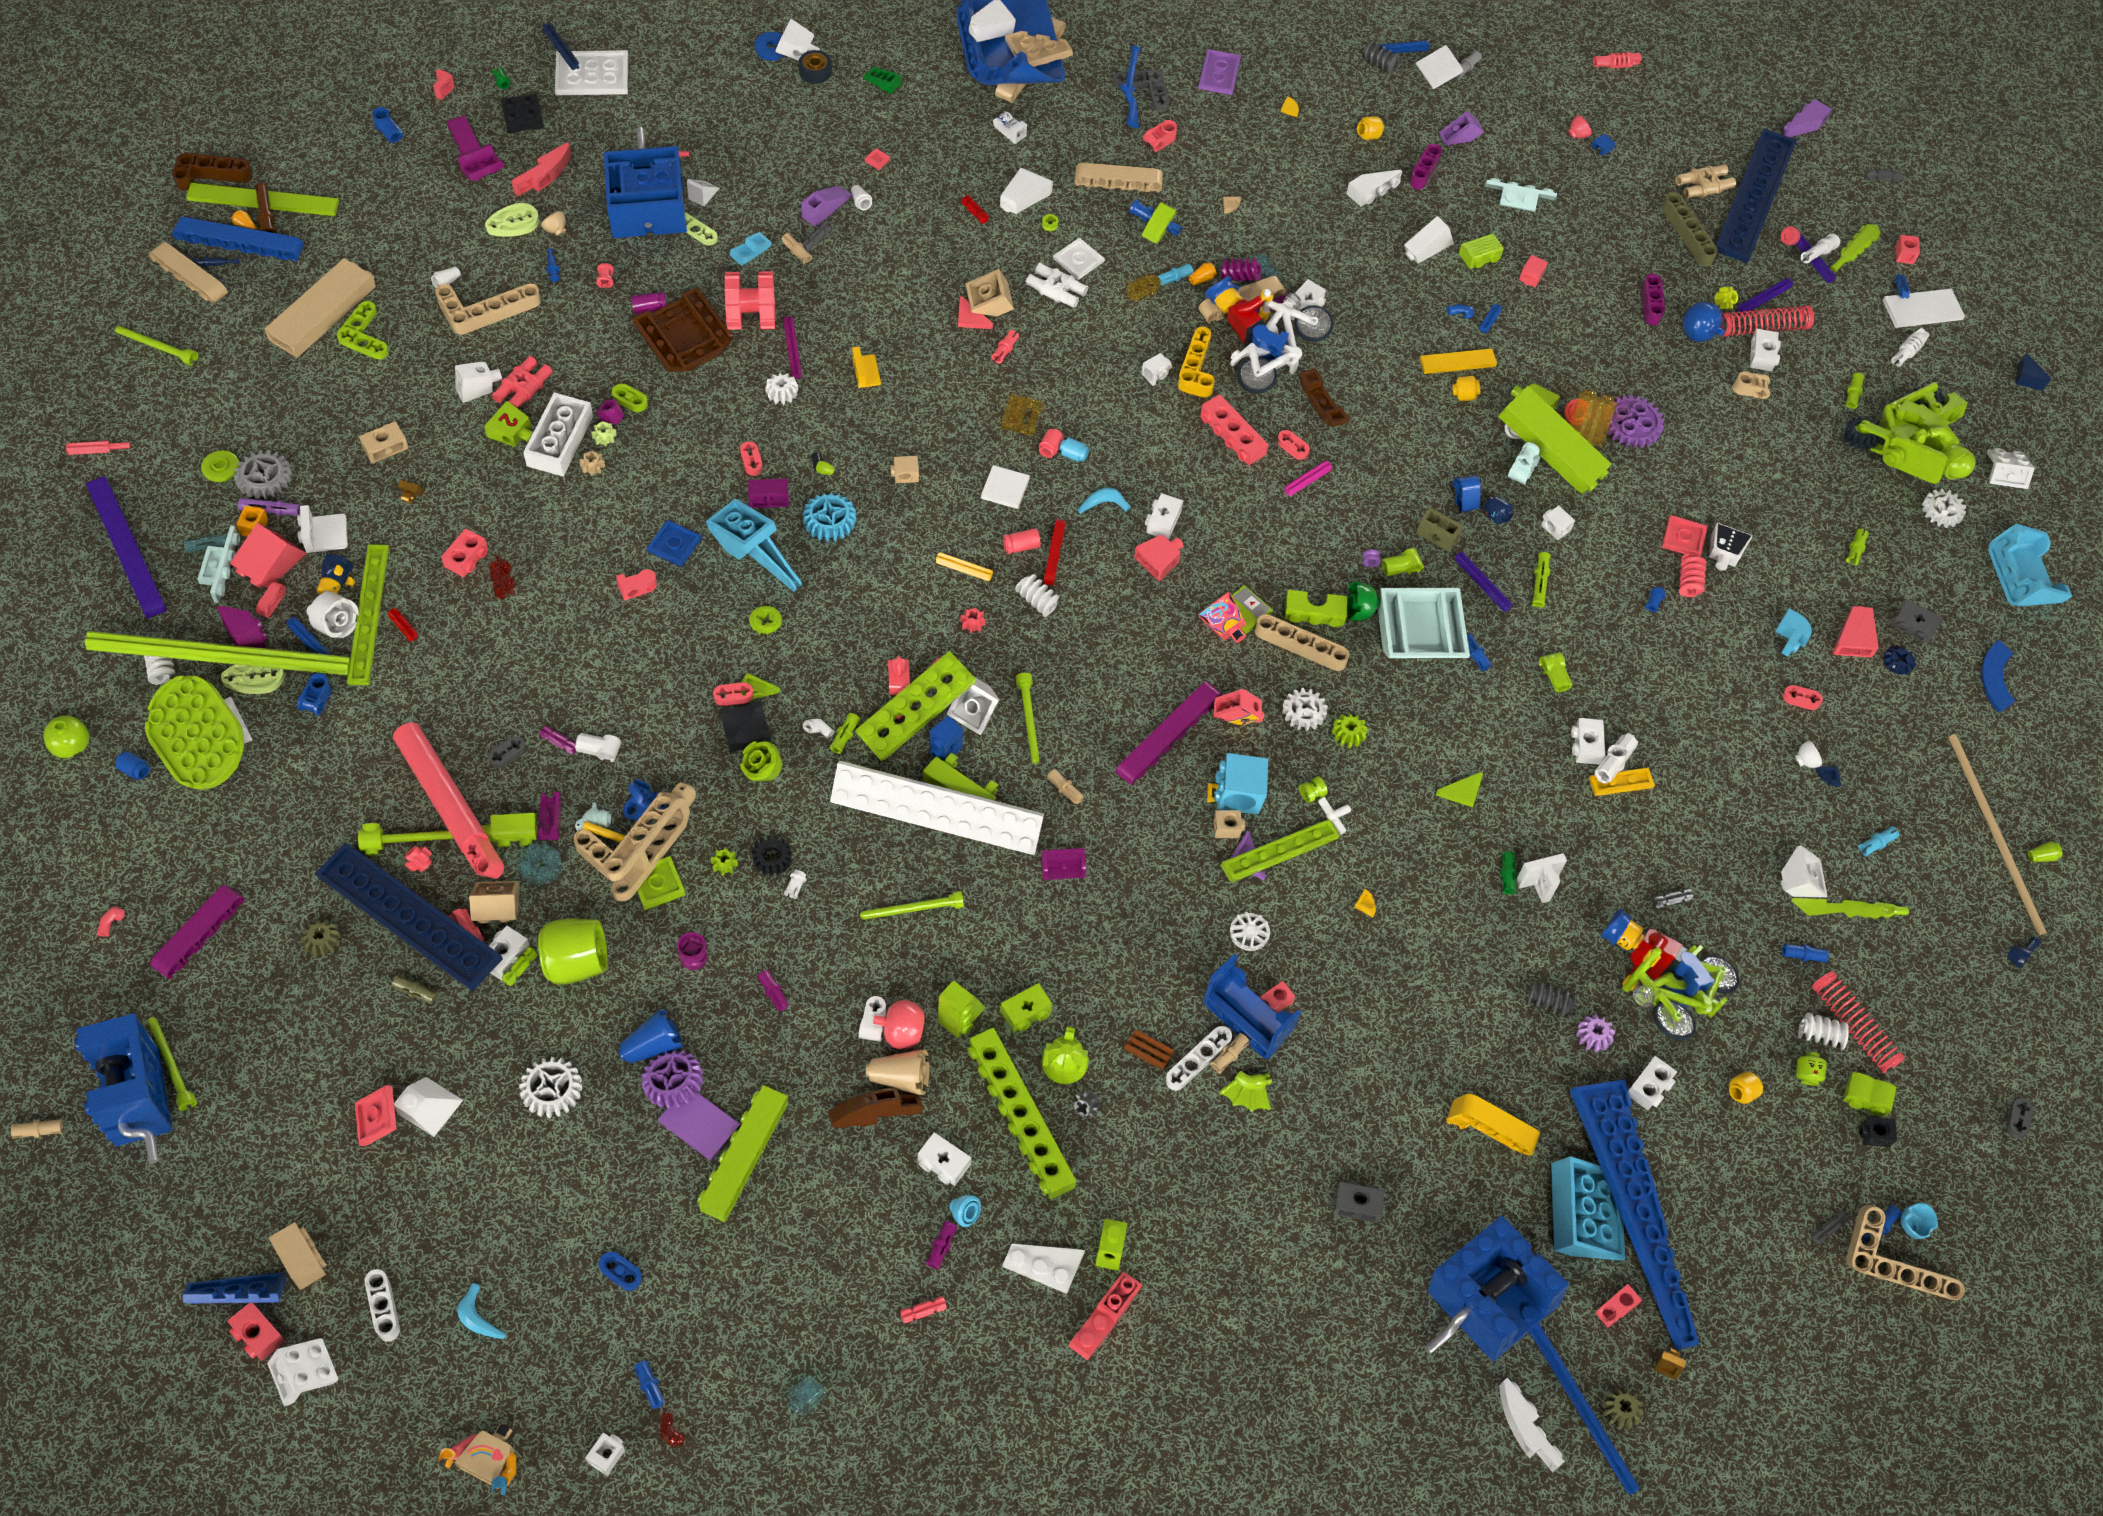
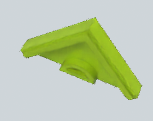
M746 673L740 682L748 683L752 686V700L777 694L781 691V688L749 673ZM743 690L742 696H745L746 691Z
M1479 772L1437 790L1436 796L1473 807L1483 773Z

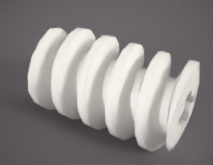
M1035 574L1030 577H1024L1016 585V592L1020 593L1023 598L1026 597V601L1031 603L1034 608H1037V611L1042 613L1044 617L1048 616L1055 610L1059 595L1056 594L1051 597L1053 590L1050 589L1046 592L1048 586L1046 584L1041 586V579L1034 582L1037 578Z
M144 656L148 681L155 685L166 683L175 675L173 658Z
M1807 1013L1800 1023L1798 1038H1801L1805 1033L1806 1040L1809 1041L1813 1035L1815 1043H1818L1823 1038V1045H1827L1829 1040H1831L1833 1048L1839 1042L1841 1050H1844L1848 1041L1849 1028L1846 1022L1839 1024L1838 1020L1831 1021L1828 1017L1822 1019L1820 1015L1813 1017L1812 1013Z

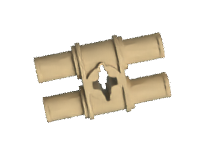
M1726 164L1714 167L1707 165L1705 168L1700 169L1694 168L1690 172L1678 174L1675 179L1678 186L1689 183L1695 185L1684 188L1683 195L1685 199L1697 196L1704 198L1707 195L1720 194L1722 191L1733 189L1736 186L1734 177L1722 180L1718 178L1719 176L1727 175L1728 167Z

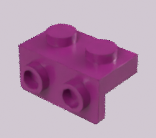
M490 144L458 157L462 173L470 181L480 180L482 176L496 173L499 169L504 168L502 161L494 154Z

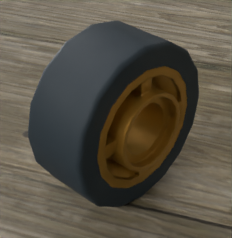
M811 50L803 53L799 58V74L804 81L819 84L831 77L832 60L825 52Z

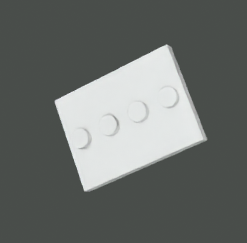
M628 50L571 51L579 61L580 68L572 70L560 53L556 51V95L628 94Z

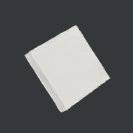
M1447 45L1416 62L1417 67L1432 89L1439 87L1463 72V68Z
M1080 237L1053 255V259L1077 280L1105 261L1104 257Z
M993 465L981 494V499L1018 509L1030 480V475Z

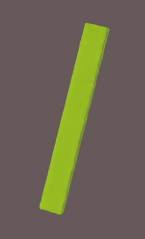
M191 183L186 195L188 201L258 208L255 189ZM268 191L270 209L335 216L339 205L338 198Z
M388 545L367 546L358 606L359 616L356 619L357 625L354 632L347 679L348 685H369L389 552Z

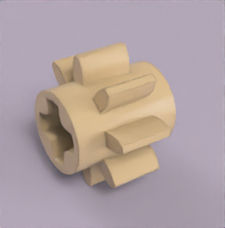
M594 451L583 453L584 459H579L583 473L588 472L591 476L601 473L600 468L605 467L602 454H597Z

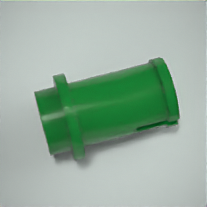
M497 67L499 73H497L496 69L492 72L496 79V85L501 89H507L510 86V79L505 75L501 67Z

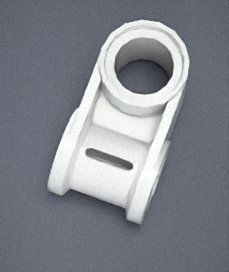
M873 996L867 1000L860 1024L859 1038L881 1042V1033L884 1026L873 1024V1019L875 1015L886 1016V1003L883 998ZM875 1007H879L877 1012L873 1011Z

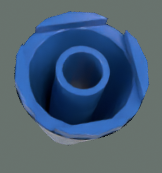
M664 1008L658 1010L620 1043L618 1053L624 1062L627 1060L631 1064L656 1057L657 1054L663 1055L666 1051L670 1053L674 1049L680 1050L684 1047L680 1043L682 1039L672 1019L667 1021L665 1015L668 1013Z

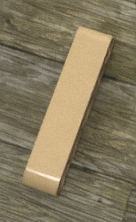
M1079 163L1075 168V184L1077 186H1101L1109 189L1121 188V190L1138 189L1139 191L1160 192L1162 190L1163 173L1159 169Z
M167 242L161 243L149 252L153 262H158L161 268L167 272L170 271L173 274L172 276L179 281L185 282V285L192 291H197L200 297L212 302L211 305L228 293L220 281Z
M1271 276L1240 287L1238 293L1242 299L1250 301L1256 296H1261L1263 289H1270L1273 298L1285 295L1286 289L1276 276ZM1210 299L1204 300L1199 305L1200 312L1209 324L1211 321H1219L1228 316V313H1223L1217 305L1212 304Z
M1263 614L1257 619L1255 628L1257 637L1332 670L1341 671L1346 667L1349 651L1345 647L1268 614Z

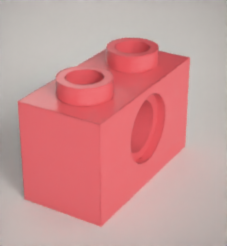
M248 1303L227 1321L232 1326L229 1332L237 1341L244 1340L247 1344L244 1350L252 1359L257 1356L263 1361L285 1342L279 1332L253 1303ZM260 1329L257 1336L249 1337L253 1330Z

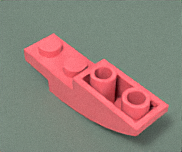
M565 143L537 159L538 166L511 180L513 192L517 196L532 188L538 192L555 180L571 158L569 143Z
M1123 1271L1099 1302L1092 1315L1071 1340L1069 1347L1086 1360H1089L1140 1291L1142 1284Z

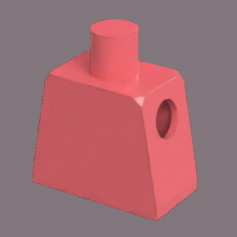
M1159 535L1138 545L1135 548L1134 558L1158 581H1161L1179 563L1181 555L1179 550L1183 548V543L1177 537L1170 542L1164 535Z

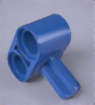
M1478 476L1455 477L1451 485L1455 488V504H1458L1460 508L1459 513L1479 509L1481 484Z

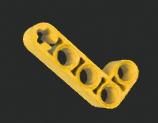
M1198 327L1195 330L1178 380V388L1181 391L1200 397L1211 396L1215 381L1212 375L1201 372L1211 339V331L1207 327Z
M1465 1094L1454 1099L1446 1119L1448 1124L1458 1125L1460 1129L1472 1126L1509 1148L1528 1156L1534 1154L1540 1135L1537 1129L1473 1094Z

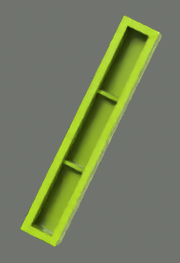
M764 1085L760 1091H756L751 1100L752 1106L749 1111L746 1110L741 1118L742 1125L740 1129L735 1130L730 1139L731 1145L728 1150L723 1151L719 1160L721 1164L718 1170H713L709 1178L710 1184L707 1190H703L698 1198L701 1212L723 1222H726L788 1105L787 1095Z

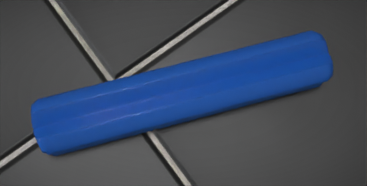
M1416 41L1381 44L1380 47L1382 49L1386 46V53L1390 49L1393 50L1392 54L1429 50V42Z
M291 617L287 620L288 628L313 653L330 655V652L296 617Z

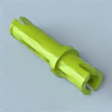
M1540 552L1538 554V563L1534 571L1536 579L1532 605L1541 608L1545 606L1547 580L1551 572L1549 568L1551 555L1547 552Z

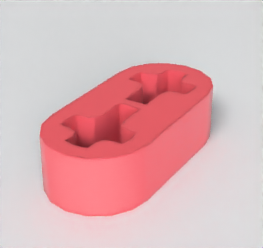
M1283 430L1279 433L1277 443L1281 448L1296 459L1302 460L1307 458L1310 448L1306 442L1289 430Z
M754 442L743 443L740 451L745 471L749 475L756 476L762 472V460L758 447ZM747 449L752 451L751 456H749ZM753 461L756 466V468L754 469L751 466V462Z
M278 582L271 583L259 600L256 613L269 618L286 594V586Z
M744 682L720 685L714 689V701L720 706L746 704L753 699V688L750 684ZM743 690L746 691L745 696H742ZM721 693H725V698H721Z
M1795 685L1788 686L1783 692V699L1786 703L1810 710L1818 709L1823 701V697L1819 692ZM1790 692H1793V693H1794V696H1796V697H1795V698L1791 697L1792 695L1790 694ZM1810 697L1814 698L1815 703L1811 702Z

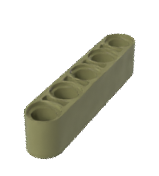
M1677 192L1668 193L1662 206L1663 212L1697 262L1702 266L1712 265L1718 252L1717 247L1682 196Z

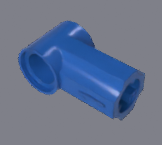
M383 107L373 110L372 116L375 128L381 131L389 143L399 141L403 137V133L389 116V111Z

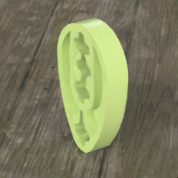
M516 203L497 211L486 221V231L490 235L509 237L530 233L539 224L538 212L532 205L527 203Z
M236 664L221 674V680L225 687L248 694L272 692L280 687L285 678L284 669ZM274 670H277L276 676L271 675ZM266 671L265 677L261 678L262 672ZM252 673H256L254 678L250 679ZM234 675L233 681H229L230 676Z

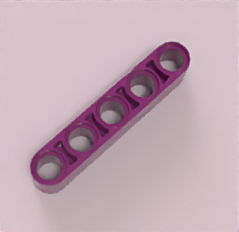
M221 886L154 955L150 963L151 967L168 979H172L174 977L172 975L177 970L180 971L188 963L190 956L193 953L196 954L206 944L204 942L221 928L220 925L236 912L235 909L240 904H244L245 898L229 886Z

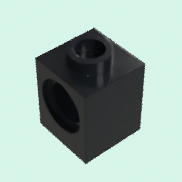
M1868 1117L1859 1127V1136L1863 1137V1145L1891 1147L1897 1141L1895 1119ZM1874 1129L1877 1130L1880 1135L1876 1134L1874 1132Z

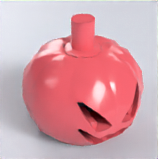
M899 1000L890 1006L885 1017L875 1015L873 1024L884 1026L883 1034L886 1042L891 1047L898 1050H909L918 1045L921 1039L925 1017L924 1011L918 1004L912 1001Z

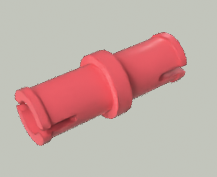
M1009 330L1006 337L1000 340L997 350L992 355L993 361L998 356L995 362L1002 363L1007 353L1009 354L1012 351L1014 343L1019 338L1018 333L1012 337L1016 331Z

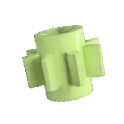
M603 421L594 425V431L591 432L592 439H595L597 445L604 444V446H607L610 442L614 443V437L617 436L616 429L612 428V423L608 424Z

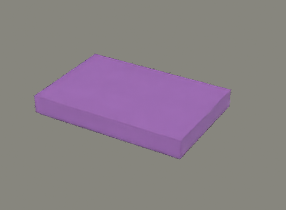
M1207 49L1198 89L1232 95L1241 55Z
M694 1092L695 1098H688V1104L682 1102L679 1108L675 1104L671 1109L667 1108L659 1117L658 1122L712 1161L731 1139L734 1131L738 1130L741 1126L699 1093Z

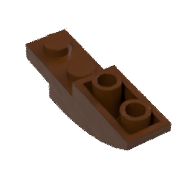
M897 1087L887 1088L851 1098L828 1111V1116L832 1128H846L847 1126L866 1127L877 1124L879 1116L891 1117L893 1115L911 1116L922 1114L923 1104L917 1094L899 1095Z

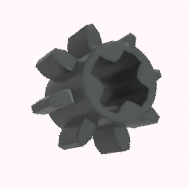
M1090 1089L1085 1093L1083 1091L1076 1094L1077 1098L1072 1101L1075 1109L1074 1113L1082 1116V1119H1085L1088 1115L1093 1118L1097 1114L1096 1110L1101 1107L1098 1099L1099 1096L1091 1093Z

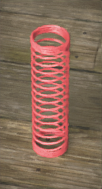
M1807 305L1799 306L1798 308L1794 306L1793 308L1783 307L1782 309L1772 308L1770 310L1761 309L1759 311L1749 310L1748 312L1722 313L1723 321L1725 317L1727 322L1726 333L1722 336L1738 335L1739 333L1744 335L1745 332L1748 335L1750 333L1754 334L1751 318L1754 315L1757 329L1758 314L1761 317L1760 324L1763 330L1764 313L1766 315L1767 331H1770L1768 329L1769 313L1772 316L1771 322L1773 327L1771 331L1777 332L1784 329L1788 331L1789 329L1795 330V328L1797 330L1801 328L1804 330L1810 329L1814 323V312ZM1806 308H1807L1808 314H1809V322H1808V315H1807V312H1806ZM1797 310L1799 311V321L1801 322L1799 328L1796 327V325H1797V317H1796V312H1797ZM1786 311L1788 312V315H1789V316H1788V322H1789V328H1788V329L1785 328V325H1786L1785 313H1786ZM1791 311L1794 313L1795 326L1793 329L1791 328ZM1775 312H1776V314H1777V323H1778V328H1777V330L1774 329V324H1775V323H1774V314H1775ZM1780 312L1783 314L1784 327L1782 330L1780 329ZM1747 314H1748L1749 319H1750V320H1749V326H1750V331H1749V333L1746 331V316H1747ZM1804 314H1806V326L1803 327L1802 322H1805ZM1741 315H1742L1743 318H1744V327H1745V328H1744V332H1743V333L1740 331V330H1741V322H1740ZM1736 316H1737V318H1738V327H1739V331H1738L1737 334H1736V332H1735V317H1736Z
M1835 971L1825 974L1812 985L1817 995H1821L1822 993H1819V991L1837 978V974L1834 973ZM1839 980L1838 982H1836L1835 984H1833V985L1822 995L1821 1000H1827V998H1824V996H1825L1831 989H1833L1834 987H1836L1837 985H1839V984L1842 982V980ZM1846 985L1843 986V987H1841L1839 990H1837V991L1827 1000L1826 1006H1830V1005H1831V1004H1828L1829 1001H1830L1835 995H1837L1838 993H1840L1841 991H1843V990L1846 988ZM1848 991V992L1845 993L1842 997H1840V998L1832 1005L1830 1011H1836V1009H1833V1007H1834L1840 1000H1842L1843 998H1845L1846 996H1848V995L1851 993V991ZM1854 996V997H1852L1851 999H1849L1846 1003H1844V1004L1836 1011L1835 1017H1840L1841 1014H1840V1015H1837L1838 1012H1839L1844 1006H1846L1847 1004H1849L1850 1002H1852L1856 997ZM1860 1002L1856 1003L1850 1009H1848L1841 1016L1840 1022H1845L1846 1020H1842L1844 1016L1851 1010L1856 1008L1860 1004ZM1863 1007L1862 1009L1857 1011L1847 1020L1846 1023L1848 1024L1855 1016H1857L1859 1013L1865 1010V1008ZM1867 1013V1014L1864 1015L1862 1018H1860L1858 1021H1856V1022L1854 1023V1025L1849 1029V1033H1854L1855 1031H1852V1032H1851V1030H1852L1860 1021H1862L1863 1019H1865L1866 1017H1868L1870 1013ZM1871 1019V1020L1868 1021L1866 1024H1864L1862 1027H1860L1859 1030L1854 1034L1853 1039H1858L1859 1037H1856V1035H1857L1864 1027H1866L1867 1025H1869L1870 1023H1872V1022L1874 1021V1019ZM1879 1024L1875 1025L1869 1031L1864 1033V1035L1859 1039L1858 1044L1862 1045L1864 1043L1861 1042L1862 1039L1871 1031L1876 1029L1879 1026ZM1883 1030L1879 1031V1032H1878L1877 1034H1875L1873 1037L1869 1038V1040H1868V1041L1866 1042V1044L1863 1046V1050H1868V1048H1865V1047H1866L1875 1037H1877L1878 1035H1880V1034L1883 1032ZM1886 1035V1036L1883 1037L1880 1041H1878L1877 1043H1875V1044L1873 1045V1047L1868 1051L1867 1056H1872L1874 1053L1870 1054V1052H1871L1879 1043H1881V1042L1884 1041L1886 1038H1888V1036ZM1890 1041L1884 1047L1879 1049L1877 1053L1873 1056L1872 1061H1877L1878 1059H1875V1057L1886 1047L1891 1045L1893 1041ZM1897 1047L1883 1055L1877 1063V1067H1879L1880 1072L1883 1074L1887 1072L1889 1067L1894 1068L1905 1059L1904 1054L1900 1052L1882 1065H1879Z

